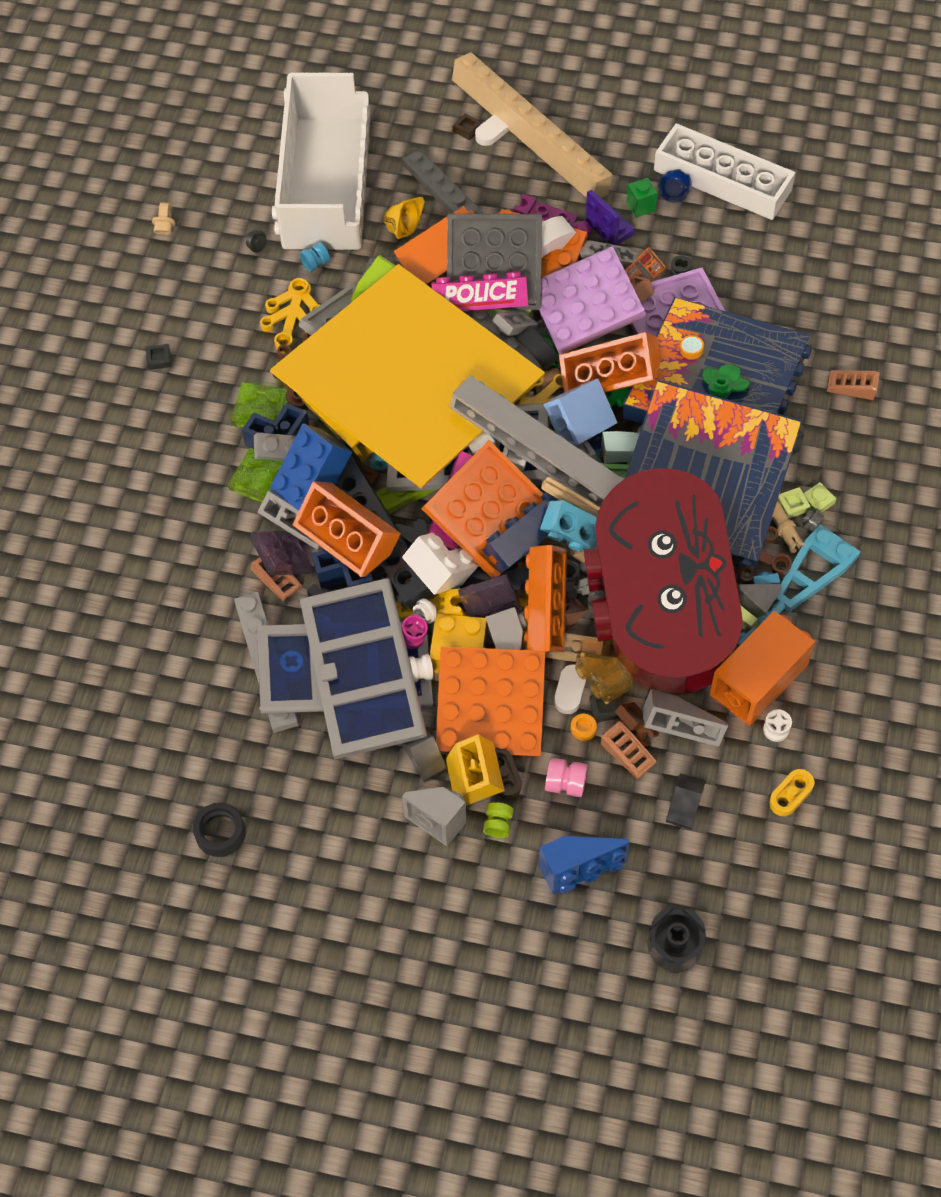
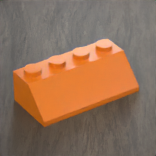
M647 332L559 355L564 392L597 378L604 393L654 381L661 362L658 337Z
M312 482L293 523L294 527L361 577H365L391 555L401 534L351 496L329 482Z
M553 545L530 547V553L526 556L529 579L526 580L525 584L526 594H528L525 619L528 620V631H525L524 643L527 646V650L564 652L567 549Z

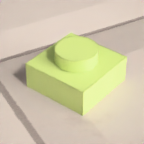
M820 482L803 493L811 506L810 509L814 512L818 508L820 514L836 502V498Z
M800 487L779 495L778 501L789 519L810 510L811 506Z
M741 606L743 619L741 632H749L753 627H758V619Z

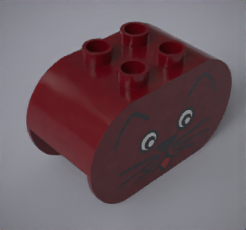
M668 468L649 469L625 478L608 493L602 502L596 519L595 534L597 547L583 549L589 591L603 590L605 597L592 600L598 642L612 640L614 655L619 666L632 681L649 691L653 689L672 695H685L704 689L712 684L714 672L737 649V642L741 635L742 611L723 509L715 491L705 481L691 473Z

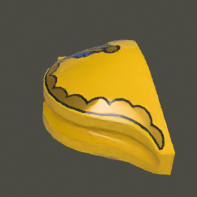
M423 197L396 203L384 213L383 221L386 224L387 230L394 233L396 238L400 239L409 236L417 228L425 204Z

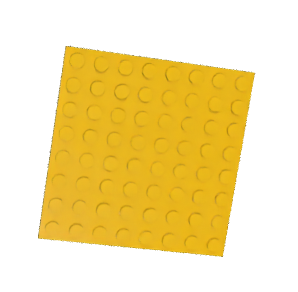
M399 264L270 370L273 375L421 489L460 454V451H463L484 432L450 408L453 392L470 375L482 381L497 394L504 396L512 404L545 375L544 371Z

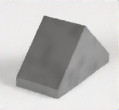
M781 584L738 585L740 605L754 617H761L768 612L782 590Z
M426 731L427 737L401 743L424 782L447 770L435 739L428 731Z

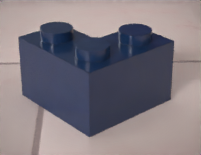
M286 403L275 421L253 412L242 429L245 446L254 450V435L256 433L297 436L302 424L310 425L307 411Z
M325 549L311 553L321 589L345 583L348 588L373 582L371 572L365 577H361ZM372 593L352 598L350 600L351 603L367 598L375 597L376 594Z

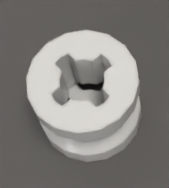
M429 654L422 655L421 658L417 659L409 657L414 682L421 678L425 680L433 678V667Z
M780 709L769 712L763 727L764 735L774 742L785 740L789 735L792 725L790 715Z

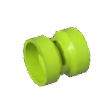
M489 803L486 810L488 820L484 822L483 832L495 838L508 837L510 833L509 820L512 819L513 808L504 803Z

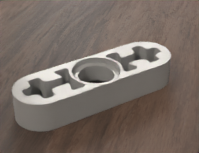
M587 241L580 249V255L585 259L613 246L624 270L637 259L634 251L627 247L601 242Z

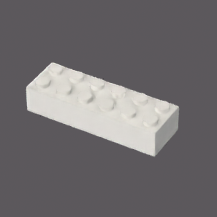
M679 124L674 125L655 154L654 171L771 220L774 219L792 191L795 177L794 171Z

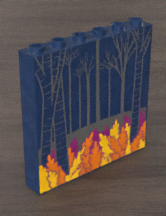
M674 297L656 334L661 357L656 378L654 381L631 386L623 403V418L643 424L657 380L710 394L709 384L704 382L702 377L704 369L711 367L719 370L721 366L726 364L738 366L741 371L740 378L750 381V385L745 391L731 392L729 397L726 398L727 400L780 415L781 413L785 414L789 405L788 396H793L797 386L796 377L802 376L805 366L803 361L804 359H809L812 351V345H809L810 335ZM689 335L698 336L704 342L702 356L693 360L686 359L680 354V341Z
M657 380L625 478L649 469L668 468L691 473L705 481L715 491L721 502L732 560L737 561V565L745 568L757 567L799 435L802 420Z

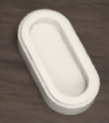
M494 114L476 129L475 139L480 145H492L509 131L508 125Z
M568 665L561 672L554 703L556 709L563 714H572L580 707L586 684V672L582 667Z

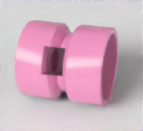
M551 757L545 791L560 794L565 790L567 795L582 798L588 764L573 762L571 765H568L564 759Z

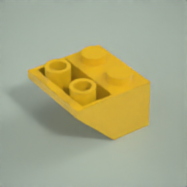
M478 734L454 745L446 757V764L452 790L457 791L463 796L466 806L505 791L493 741Z

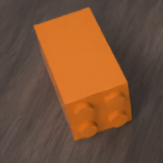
M462 206L461 208L453 212L460 214H475L473 210H470L468 212L465 206ZM447 217L394 251L403 268L430 288H432L431 282H436V278L447 277Z
M774 610L714 672L710 696L750 727L808 666L816 641L812 639L808 632L794 626L788 617L780 615Z

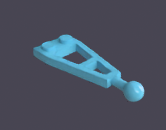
M820 524L805 540V545L798 552L789 573L786 574L781 583L782 590L775 599L774 606L766 614L757 618L758 626L774 610L779 614L783 610L789 613L840 577L857 560L861 551ZM810 549L836 566L815 582L798 571ZM793 581L804 590L792 599H789L784 594Z

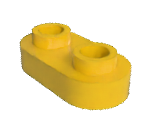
M803 769L792 771L771 794L769 801L771 810L779 816L791 815L812 792L814 787L813 776ZM801 783L804 788H797L795 784ZM784 801L787 803V806L782 807L778 802Z

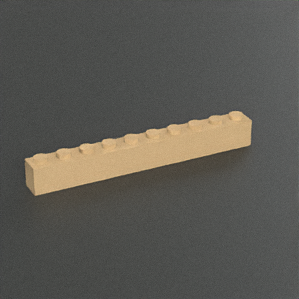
M470 52L455 59L452 80L491 115L495 114L508 125V129L586 198L589 190H592L600 198L609 194L613 176L611 172L473 53Z

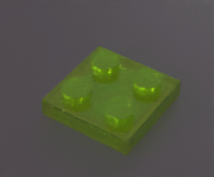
M242 382L230 420L231 425L244 427L253 412L275 421L286 404L287 390L285 388Z
M249 448L228 483L229 490L263 502L267 492L272 491L270 487L283 461L255 459L254 449Z

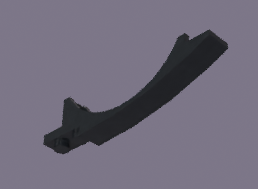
M422 519L417 520L415 528L396 524L410 547L419 536L428 534L430 527H427L426 521ZM525 565L513 570L504 571L495 580L486 572L474 571L468 579L485 588L525 599L526 580L529 579V569ZM566 581V601L567 599L575 601L578 591L574 583Z

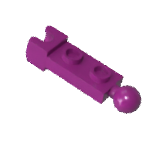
M521 194L520 196L521 205L513 207V212L519 214H542V220L545 221L553 217L563 216L572 228L586 231L588 237L592 233V227L589 222L580 221L577 223L578 215L538 202L535 197Z

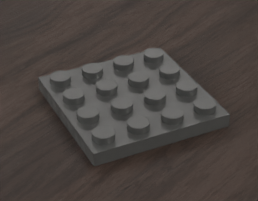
M447 213V277H450V281L460 280L459 276L473 275L474 279L483 278V274L497 273V277H505L507 272L520 271L521 275H525L527 280L528 306L484 310H539L541 308L542 214Z

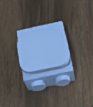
M598 378L568 390L544 404L556 434L563 436L566 441L574 446L617 424Z

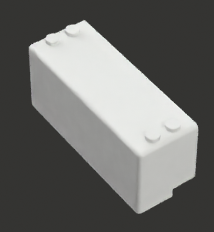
M289 73L287 76V86L284 88L285 106L275 206H272V218L277 220L275 221V234L280 235L283 249H311L315 243L321 242L327 250H359L362 246L370 131L368 93L365 91H355L353 73Z

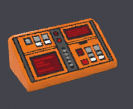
M647 248L625 272L629 279L636 275L650 279V282H653L666 269V266L650 248Z

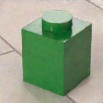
M648 177L630 183L627 187L626 203L636 218L656 211L658 192Z

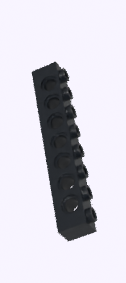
M340 438L338 441L349 449V447ZM352 453L335 486L360 504H366L365 507L399 531ZM400 534L391 555L380 563L378 567L385 569L384 578L390 579L392 587L395 586L398 591L394 595L401 606L407 605L413 611L417 601L420 599L430 601L438 594L434 595L402 558L410 547L402 534ZM397 559H400L397 564L393 565ZM408 578H411L409 583L404 584Z

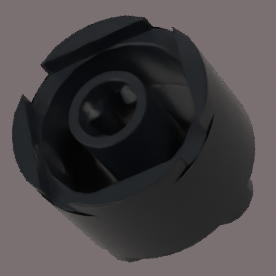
M667 908L658 913L652 921L647 943L649 954L654 962L671 973H679L692 968L700 960L706 942V930L703 921L696 913L685 908ZM672 938L675 939V940L678 939V938H680V939H681V942H680V941H673Z

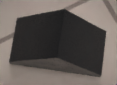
M680 773L668 811L667 823L692 830L706 783L705 780Z

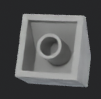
M445 787L405 792L402 796L405 818L447 847L467 823L465 799L455 790L450 792Z

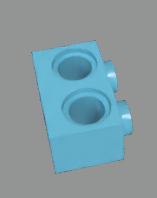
M564 500L550 501L540 530L548 533V538L558 542H567L570 549L582 552L583 549L595 547V524L597 517Z

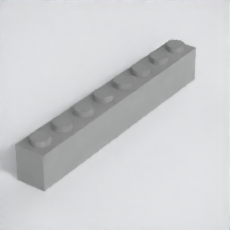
M471 375L453 392L450 408L549 477H552L601 507L608 493L624 480L623 477L613 473L604 464L588 456L583 450L566 441L563 436L556 434L542 422L537 421L523 409L518 408L506 400L504 396L497 394L482 381L475 379Z

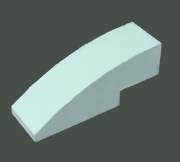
M603 432L601 446L604 463L627 462L629 465L640 433Z

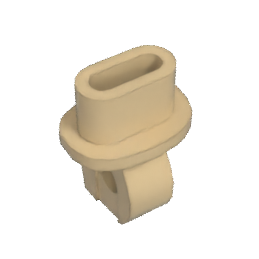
M161 202L159 205V216L152 219V224L154 225L153 232L155 234L170 235L172 227L175 226V221L171 218L172 205L170 203Z

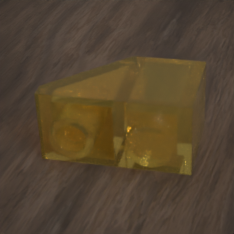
M584 652L577 654L575 666L577 674L581 679L588 681L595 697L601 698L606 705L631 689L633 676L618 658Z

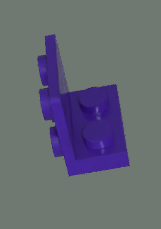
M592 190L587 192L585 221L590 223L592 229L598 232L605 242L618 246L635 235V228Z

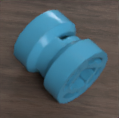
M317 242L311 249H305L299 253L302 264L309 272L316 270L320 264L325 265L330 262L329 253L321 242Z

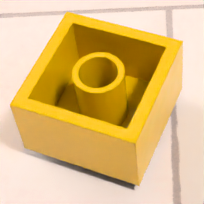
M436 614L430 651L433 673L439 674L441 647L485 648L487 637L486 618Z

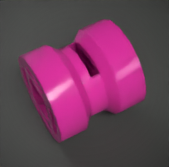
M409 616L403 621L402 631L406 648L417 649L424 643L428 626L426 621L420 616Z

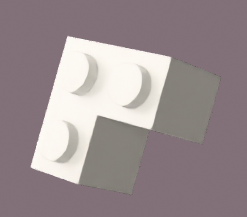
M434 533L419 536L402 556L434 595L462 586L479 566L464 549L458 548L449 551L444 546L442 539Z

